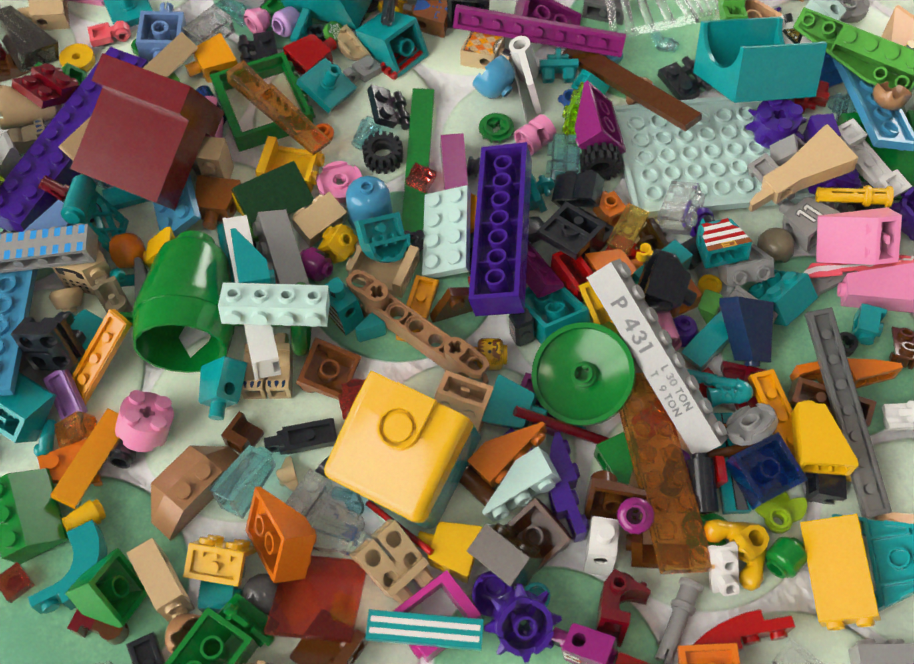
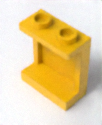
M268 136L255 171L256 176L258 177L295 161L309 191L312 193L314 185H317L319 168L324 165L325 154L322 153L321 146L315 144L313 151L279 146L277 137Z

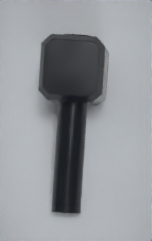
M525 308V313L509 314V330L515 344L521 347L533 342L535 339V324L529 310Z

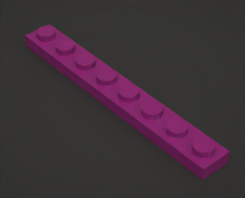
M458 4L455 7L453 28L507 38L526 36L530 42L622 57L626 34Z

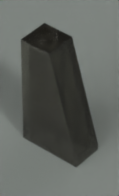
M13 6L0 8V40L21 72L31 70V67H34L38 61L43 64H49L59 60L58 41Z

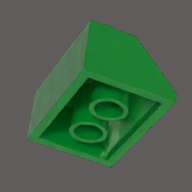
M49 469L7 473L0 477V554L2 559L22 564L69 540L61 519L63 517L59 503L50 498L54 485Z
M207 607L165 664L247 663L259 645L252 637Z

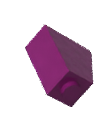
M464 133L441 135L440 151L444 190L468 185Z

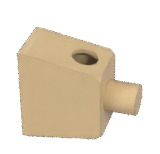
M28 0L29 7L17 9L20 20H32L37 30L70 29L68 0Z

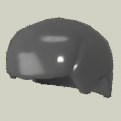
M257 574L247 581L242 590V596L267 616H270L278 611L284 601L283 583H273L269 574Z

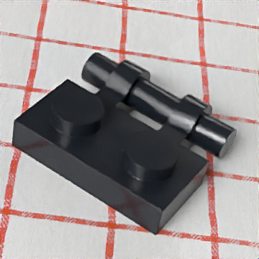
M274 31L253 34L254 40L252 41L247 40V36L244 34L239 36L238 50L241 52V65L278 54ZM256 51V54L251 55L250 52Z
M685 56L682 59V63L685 65L683 67L675 62L658 70V77L678 100H689L699 97L701 91L699 88L701 87L705 91L712 89L711 85L693 73L695 60H691L689 56ZM692 74L695 79L691 80L688 75Z
M371 84L367 89L375 124L394 128L397 124H401L403 130L409 129L410 115L406 111L407 103L402 93L396 91L393 94L394 97H392L389 89Z

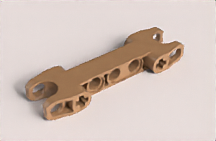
M354 270L345 279L347 287L361 301L360 307L365 318L370 313H374L385 322L386 328L445 369V371L447 370L467 378L470 376L471 378L482 379V383L489 384L485 373L489 370L488 360L472 345L459 337H451L391 295L384 283L362 270ZM356 278H363L366 284L364 287H356L352 282ZM395 316L402 317L400 319H394ZM416 329L421 330V332L414 333L412 331ZM433 343L441 344L438 347L431 346ZM473 360L480 361L483 364L482 368L480 369Z

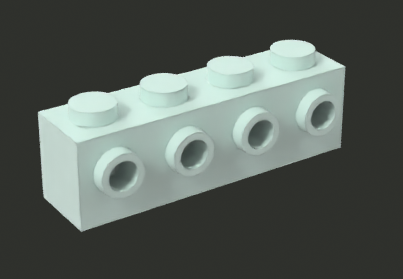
M223 283L218 303L221 323L233 325L327 327L330 307L328 285Z

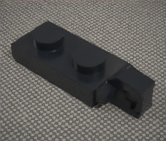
M334 418L282 427V430L277 431L276 436L264 438L266 452H280V455H288L334 446L337 440Z

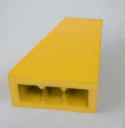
M811 400L798 402L791 412L794 458L797 466L795 471L850 476L859 466L858 460L826 404L816 403Z

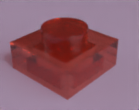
M18 562L0 574V591L10 603L35 586L23 566Z

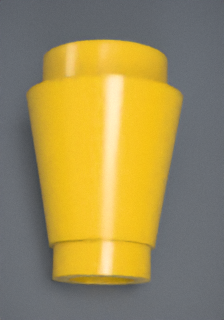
M95 499L93 501H86L61 520L65 530L68 532L90 520H93L97 525L101 524V520L106 518V514L100 501Z

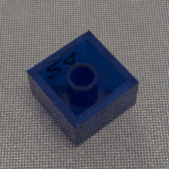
M779 432L740 451L725 462L726 467L752 510L789 492L808 480Z

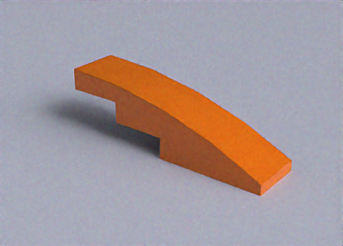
M847 358L856 388L894 379L903 369L902 364L897 362ZM818 361L796 365L789 376L792 382L798 377L809 380L817 379L818 383L824 384Z

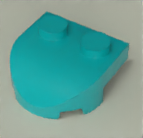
M400 212L354 222L360 247L367 257L381 263L396 262L404 257L407 247L410 246V233L405 234Z

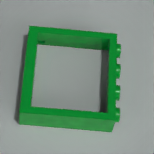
M284 52L210 74L215 93L224 111L239 152L265 144L268 136L277 137L278 140L314 128L313 119L316 118V115L313 111V106H308L309 99L307 94L296 84L299 75H294L295 68L293 62H288ZM283 73L301 113L242 132L226 91Z

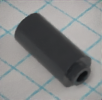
M708 453L692 454V458L687 460L691 511L697 514L719 513L714 458L708 457Z

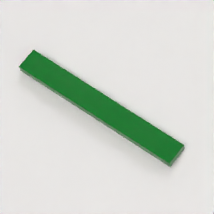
M413 88L402 210L404 231L416 232L417 230H424L425 194L428 191L434 89Z

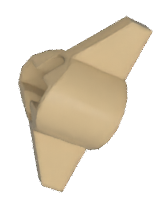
M288 456L285 458L281 468L276 471L280 486H285L292 492L298 493L300 489L292 457Z

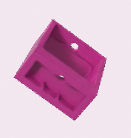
M447 570L393 610L394 612L409 613L442 588L464 618L481 619V613ZM409 645L418 659L423 657L427 663L446 649L442 647Z

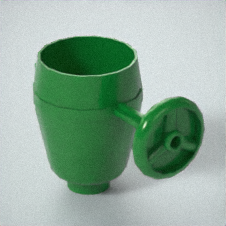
M185 231L180 233L177 238L164 243L155 256L138 293L133 312H119L132 323L135 352L141 359L155 367L173 372H201V366L227 356L235 327L244 326V324L221 323L218 303L222 284L232 283L230 266L224 251L215 244L214 239L208 234L200 231ZM297 282L295 285H307V284H306V283H303V282ZM185 326L207 332L211 336L209 342L191 358L179 339ZM290 326L292 348L297 356H304L309 352L311 326Z

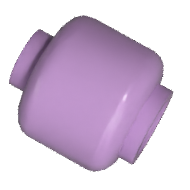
M291 6L276 11L271 22L274 32L284 38L290 37L300 12Z

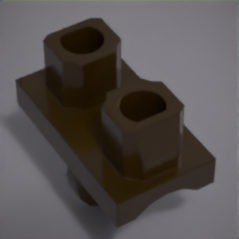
M648 218L646 225L638 232L640 240L637 242L636 247L640 249L641 244L648 243L653 251L665 248L672 242H668L665 238L668 234L665 224H657L654 218Z

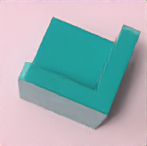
M584 69L581 70L571 85V88L582 94L584 82L587 80L604 95L610 88L605 82Z

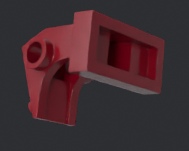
M614 569L604 581L600 594L595 630L616 637L617 647L622 646L631 613L621 611L619 605L625 602L646 605L651 590L647 588V584L645 582L638 583L630 574L620 572L617 569Z

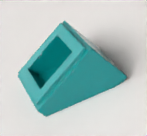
M370 313L355 327L357 341L359 342L387 334L385 322L374 313Z

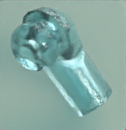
M659 29L651 32L650 36L659 51L676 52L679 49V42L674 38L663 37Z
M334 486L331 498L345 502L350 515L360 516L364 512V503L361 496L349 489Z

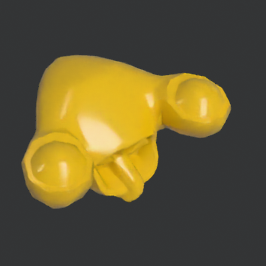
M719 519L707 521L702 529L704 537L709 542L719 543L723 539H728L729 542L735 541L738 545V558L747 563L739 573V582L742 587L749 591L759 589L763 581L764 561L769 542V535L766 529L760 524L752 522H729Z

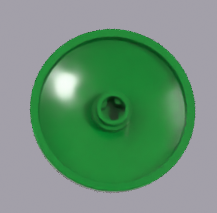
M589 322L566 325L548 336L535 355L531 372L533 389L543 408L548 410V413L558 420L575 426L597 425L617 415L629 401L636 381L635 362L626 343L609 328Z

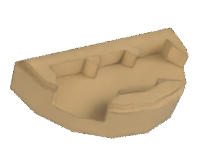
M344 25L337 37V46L340 52L354 61H358L367 55L371 56L370 52L348 25Z

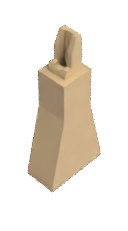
M827 124L786 163L763 176L762 189L754 195L748 209L752 212L771 200L777 204L801 189L850 173L855 169L858 156Z

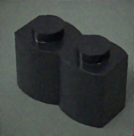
M586 170L578 174L572 171L559 174L556 177L551 201L559 208L566 201L575 207H597L600 205L604 179L594 170Z

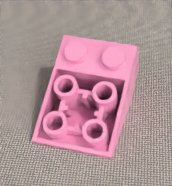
M888 207L818 215L816 262L869 265L899 262L902 215Z

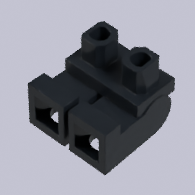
M59 312L54 318H44L41 322H36L33 317H25L11 333L21 351H25L24 355L35 371L66 370L77 363L78 357H83L85 349L82 345L87 339L82 331L72 330L70 327L75 320L70 312Z

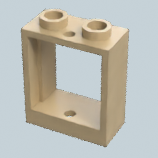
M153 538L127 552L154 608L162 617L170 622L177 615L189 613L195 609L166 553Z

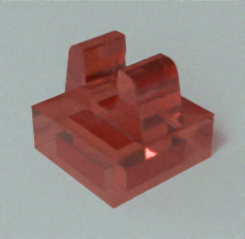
M415 163L405 179L406 185L427 193L436 179L437 173L428 167Z

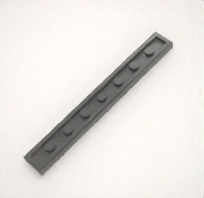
M833 308L806 312L804 315L834 420L858 460L859 466L850 476L863 518L892 513Z

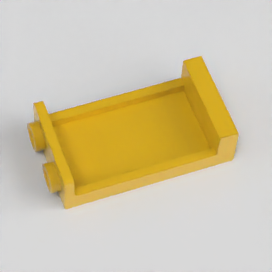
M851 514L800 522L820 625L827 627L829 631L845 629V625L857 623V627L874 626L875 621H880L881 618L877 607L858 515Z

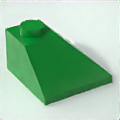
M119 548L114 549L81 574L65 593L82 615L118 628L126 624L148 595L133 565Z

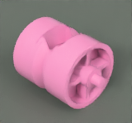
M539 114L529 121L528 124L514 132L515 142H527L531 156L557 137L555 126L548 117Z

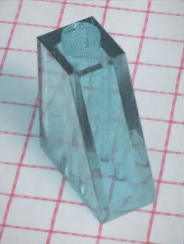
M249 445L209 489L220 508L242 519L245 517L251 507L255 487H263L276 466L272 453L259 446L257 449Z

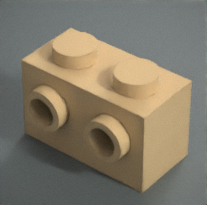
M329 191L325 195L317 196L306 209H299L293 215V227L311 247L323 238L322 235L328 227H334L346 222L347 212Z

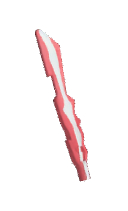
M899 255V262L877 265L811 263L804 273H808L810 278L843 275L842 272H858L914 263V256Z

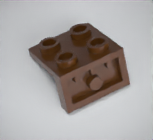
M321 611L290 654V659L296 664H354L368 644V641L365 639L366 634L356 628L353 631L326 611Z

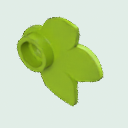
M779 482L768 490L766 496L759 493L753 494L752 505L754 510L764 518L766 527L773 533H786L791 528L793 522L800 521L804 517L807 510L806 498L798 497L790 500L786 490ZM773 518H779L782 524H776Z

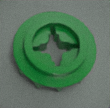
M501 113L488 114L479 123V133L482 134L483 140L488 139L490 143L493 141H498L499 143L502 140L508 141L514 132L513 121ZM499 124L500 129L497 132H493V129Z

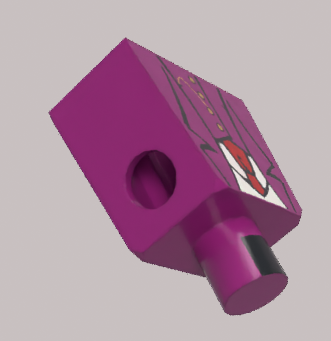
M576 623L571 624L569 632L554 627V635L551 641L554 645L562 648L564 659L572 664H614L618 654L616 637Z

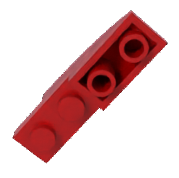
M761 609L754 610L718 624L701 636L693 645L737 643L739 653L743 649L742 642L744 646L761 642L760 638L770 637L772 641L788 637L787 633L795 628L792 615L764 620Z

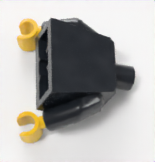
M648 243L641 244L640 251L646 253L636 252V259L640 262H645L638 285L645 294L644 299L648 306L652 307L657 314L668 313L670 310L680 307L682 303L691 306L695 302L697 294L688 289L691 274L684 269L677 255L658 249L653 251Z

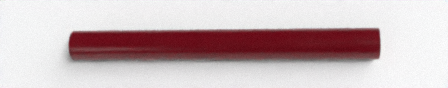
M515 406L513 410V416L536 424L543 422L548 428L594 444H599L609 439L606 436L519 406Z

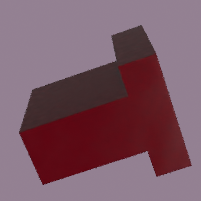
M102 53L91 80L101 86L102 90L70 169L175 211L204 136L206 134L215 137L224 111L189 85Z

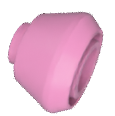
M258 7L245 11L243 18L248 29L253 34L266 32L271 20L267 10Z

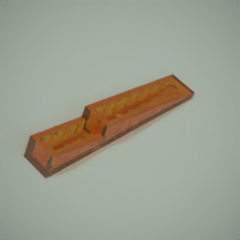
M244 60L226 71L227 81L232 87L313 156L331 143L330 139L272 83L267 84Z

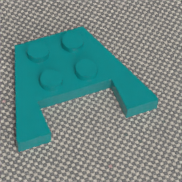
M833 514V515H832V517L843 516V515H840V514ZM859 517L862 536H866L876 586L874 593L878 611L880 612L914 595V524L887 520H869Z

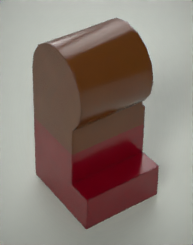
M78 609L67 627L74 634L84 638L88 631L94 632L113 645L121 644L129 635L127 623L123 627L118 628L82 615Z

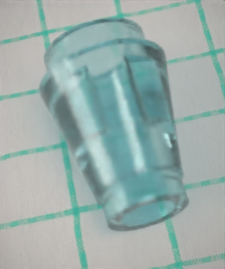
M370 116L362 119L351 144L355 148L362 150L364 140H368L369 135L375 137V132L380 133L381 125L375 124L374 118Z

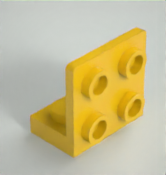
M219 535L199 537L198 541L189 543L183 577L238 587L242 581L245 558L257 553L254 546H250V541L234 539V542H226L224 537Z

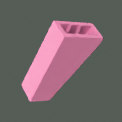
M914 263L847 273L843 281L839 282L837 286V296L841 299V306L859 308L864 303L887 309V311L914 313Z

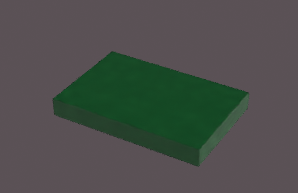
M295 161L231 189L244 215H247L252 231L253 222L256 221L258 212L286 209L287 214L290 215L301 208L311 205L314 200Z

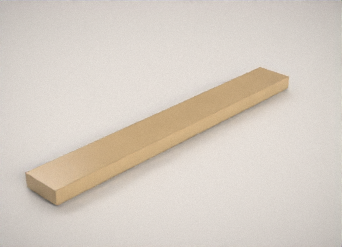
M181 32L143 69L168 78L197 51L198 47ZM91 116L58 147L73 161Z

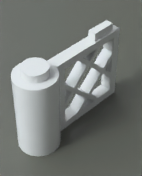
M517 36L509 43L518 78L527 83L535 113H541L542 110L533 81L538 76V67L531 42L526 36Z

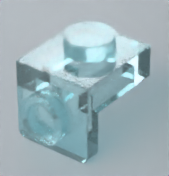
M220 0L213 5L216 19L219 22L230 17L241 27L246 25L243 17L247 9L243 3H238L236 0Z

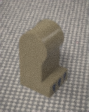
M42 118L33 120V125L7 130L8 135L20 154L26 153L47 127Z

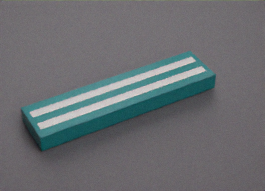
M369 609L365 639L366 641L481 651L484 619Z

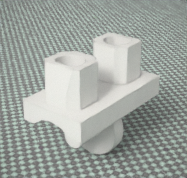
M909 400L907 403L884 404L882 406L883 422L887 432L914 430V400Z
M733 541L723 546H708L707 565L709 566V587L711 592H721L723 596L738 594V545Z

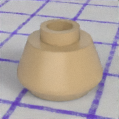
M80 287L51 291L49 299L56 310L76 312L77 306L82 304L84 291Z

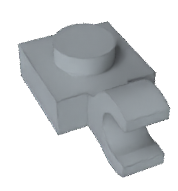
M367 55L354 62L352 67L346 68L343 73L353 83L360 79L367 82L381 74L382 68L370 55Z

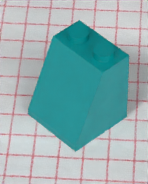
M381 12L356 29L355 32L371 56L380 64L384 62L386 68L389 66L392 69L391 73L394 71L396 73L399 72L397 76L400 77L429 56V52L417 18L395 12L392 26L388 27L381 24ZM419 50L423 52L421 56L400 71L399 67ZM393 53H397L400 55L395 58ZM402 55L409 56L402 63L397 64L396 60Z

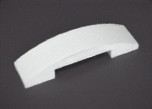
M854 118L838 126L841 133L840 138L858 156L855 168L874 188L892 186L894 191L893 198L912 187L898 169L892 172L865 141L868 134Z

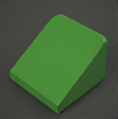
M708 289L704 290L698 306V310L706 325L716 316L720 306L719 299L723 298L722 294Z

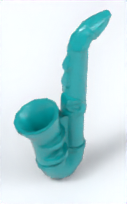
M687 369L689 374L693 375L699 384L704 383V385L715 387L706 388L707 399L713 408L721 404L745 403L753 396L752 386L744 380Z

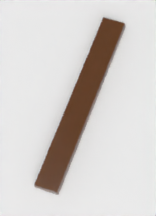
M570 48L562 51L563 54H569V59H579L578 67L592 73L609 86L685 132L702 120V113L601 54Z

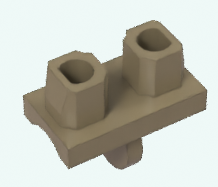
M105 274L95 279L96 285L92 286V289L106 313L109 309H115L118 312L133 311L115 276L109 277L108 274Z

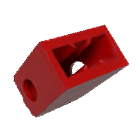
M310 34L285 45L283 51L288 62L292 61L295 71L302 76L325 57L333 64L332 51L337 48V43L332 37L322 42L315 34Z

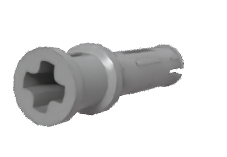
M681 577L679 579L680 588L678 594L671 601L673 611L657 654L654 657L657 661L661 662L667 652L663 664H673V659L688 617L695 614V602L698 594L703 592L704 589L702 584L690 578Z

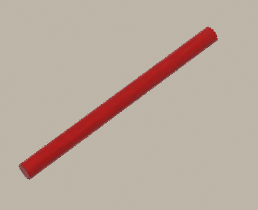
M368 500L365 503L368 508L385 521L388 519L395 520L372 501ZM397 522L414 544L430 556L434 553V549Z

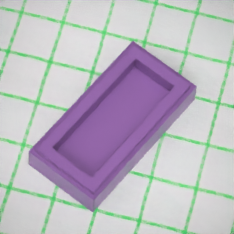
M69 369L56 370L43 378L47 389L57 395L54 405L63 424L70 423L88 412Z

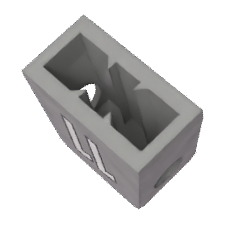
M805 197L796 205L789 200H785L779 208V211L784 214L783 229L790 232L794 241L805 252H808L817 245L818 215L841 213L821 202H816V200L810 197Z

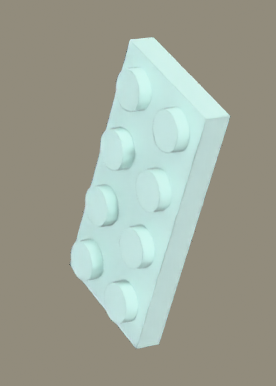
M468 185L425 194L422 276L438 278L470 272L471 189Z

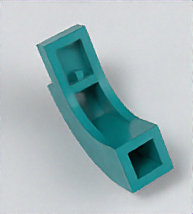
M93 520L66 532L73 549V562L67 574L57 583L27 597L31 608L40 614L53 612L60 607V604H64L70 610L76 608L65 594L66 591L81 574L107 556V545L101 528Z

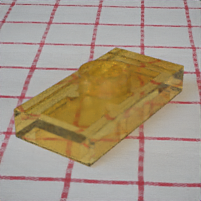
M628 203L607 241V246L621 249L628 255L650 212Z

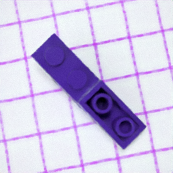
M559 431L554 434L549 458L561 481L556 483L552 490L548 491V497L553 514L558 520L565 518L573 541L576 543L585 539L589 525L585 514H580L577 507L579 505V498L574 488H576L578 478H580V472L575 462L572 463L569 457L571 450L567 439L563 440Z

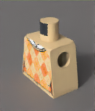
M471 31L460 50V65L486 70L485 66L500 55L505 56L511 62L510 49L505 48V37Z

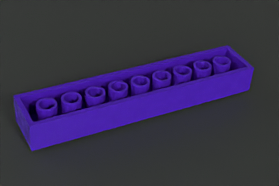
M110 47L105 53L141 68L148 64L146 59ZM98 63L4 179L5 181L0 187V228L10 232L12 230L23 232L58 201L57 197L38 188L45 175L58 183L70 186L72 179L81 174L70 169L73 160L58 147L93 113L102 90L101 86L91 81Z

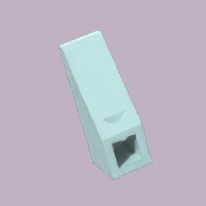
M538 446L515 460L483 509V515L492 521L502 520L515 508L529 504L533 497L552 490L555 484L561 481V478L548 454Z

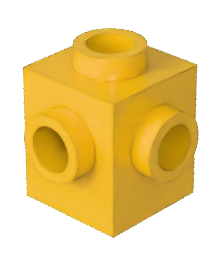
M346 225L330 226L323 233L322 237L324 239L317 248L328 253L332 258V262L336 264L345 261L355 252L358 237Z

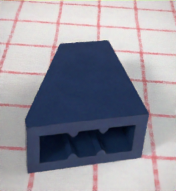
M744 297L720 298L719 304L734 361H743L745 366L760 367V362H771L774 302Z

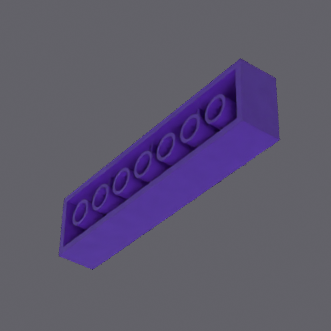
M527 142L481 147L469 287V302L475 316L525 313L532 159Z

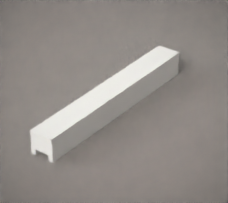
M247 215L222 218L235 283H238L230 229L236 228L253 245ZM244 324L255 381L261 378L281 375L272 325Z

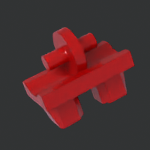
M819 81L816 97L793 98L795 104L802 106V114L805 113L806 108L815 110L816 105L826 106L830 95L828 93L829 83Z

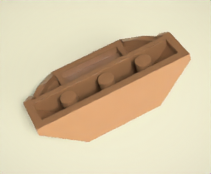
M190 445L151 482V523L171 541L248 463L229 446Z

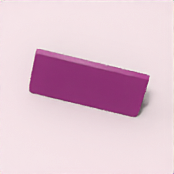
M528 241L526 283L534 294L541 298L563 288L564 284Z

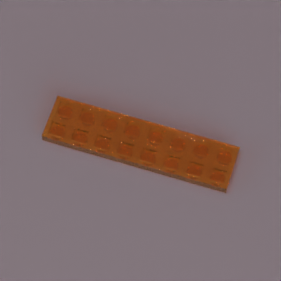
M636 373L632 395L619 413L638 488L646 491L645 500L653 506L655 512V521L649 531L660 574L710 572L715 566L711 564L709 559V544L676 427L644 373Z

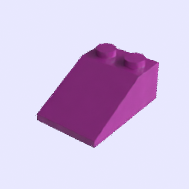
M517 0L514 11L515 15L580 26L582 16L581 13L555 0Z
M587 80L583 85L575 123L576 143L581 150H587L589 145L594 147V143L602 145V142H606V146L611 143L613 147H618L621 155L626 152L612 101Z

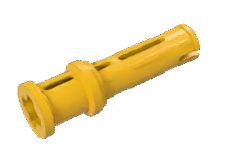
M866 185L863 189L817 187L815 193L816 202L861 203L865 207L870 205L891 207L894 197L892 186L872 188L871 185Z

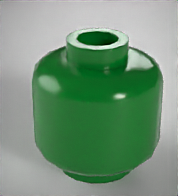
M779 537L765 555L768 570L781 579L785 577L794 578L807 563L808 557L804 544L794 537Z

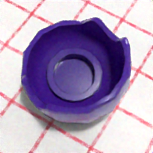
M491 571L485 572L476 579L473 585L472 599L474 606L482 615L491 617L495 607L491 600L494 597L501 599L506 593L513 590L514 586L510 587Z

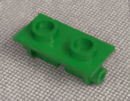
M238 592L218 612L224 619L252 637L260 647L264 644L270 646L275 639L273 634L280 627L278 623Z

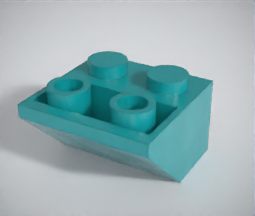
M774 270V277L752 285L748 291L758 300L774 302L773 311L778 314L774 324L788 326L818 298L808 273H798L795 271Z
M18 372L14 395L0 396V434L14 443L37 441L57 395Z

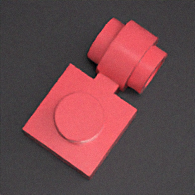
M117 21L111 27L108 22L88 27L92 47L113 43V37L121 42H125L131 36L130 26L125 21Z

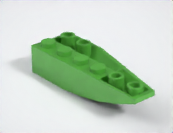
M804 7L793 28L812 43L825 41L827 43L826 53L861 80L874 86L877 83L882 84L888 81V87L890 88L900 84L911 93L914 91V50Z

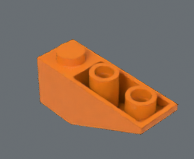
M540 422L485 441L467 462L478 475L494 488L496 484L500 485L515 460L525 455L533 446L537 447L546 438L545 433L547 432L546 425Z

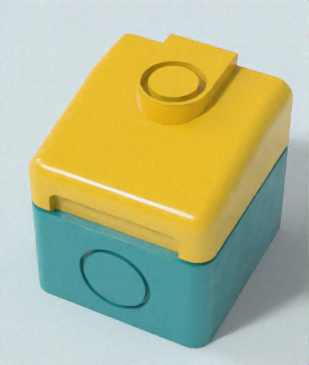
M370 371L325 464L324 472L329 479L425 529H433L438 525L468 465L467 460L473 455L481 436L472 421L465 415L399 382L392 381L376 372Z

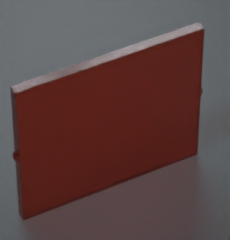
M311 555V564L307 568L305 579L280 582L278 584L264 630L265 635L352 643L367 573L353 559Z

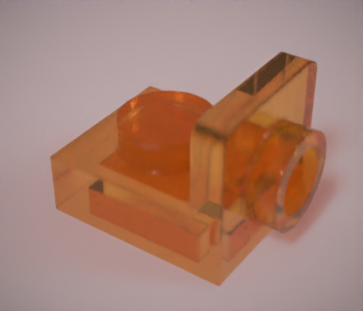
M75 411L56 423L54 428L59 448L88 438L98 423L96 417L84 412Z

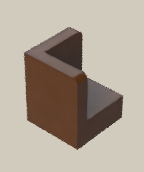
M239 411L221 434V437L226 446L247 457L264 435V432L248 422L244 413Z

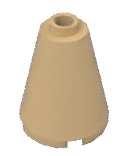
M0 85L1 117L3 116V118H0V127L2 130L34 124L33 120L42 118L43 121L52 120L62 108V104L41 109L11 86Z

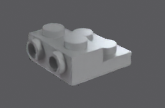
M753 244L749 260L716 267L719 279L730 287L741 286L750 281L763 282L774 277V258Z

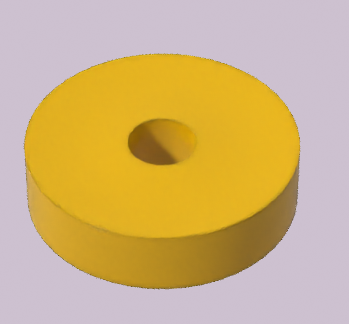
M80 43L67 46L59 55V62L62 67L69 63L86 72L93 68L96 61L92 49L88 45Z

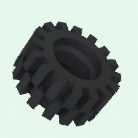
M382 131V135H379V132H375V137L369 135L368 140H364V145H362L363 158L366 167H369L370 171L373 172L376 169L377 174H380L381 171H384V174H388L387 170H390L392 173L395 171V167L398 169L400 163H403L402 141H399L397 135L394 137L392 132L389 135H386V131ZM382 149H387L391 151V153L386 156H378L375 154V152Z
M602 142V145L594 143V147L591 145L587 146V150L583 149L579 155L581 173L586 170H594L603 179L608 181L611 180V176L615 178L617 173L620 174L621 172L620 150H618L617 146L613 147L611 143L606 146V142Z

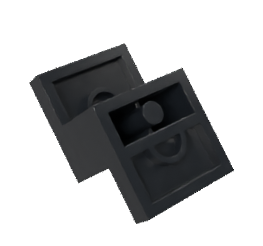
M566 201L537 230V237L577 260L580 256L584 259L587 253L600 252L616 235L617 229L583 208L575 207Z

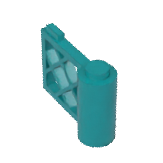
M77 175L72 179L61 209V217L70 224H88L98 235V241L102 243L101 246L109 252L110 238L108 233H111L112 237L126 233L129 220L96 191V183L92 178L86 175ZM96 203L100 205L102 212H99ZM105 217L109 228H105L102 218ZM91 218H94L97 228L90 222ZM113 218L120 223L119 228L116 227Z

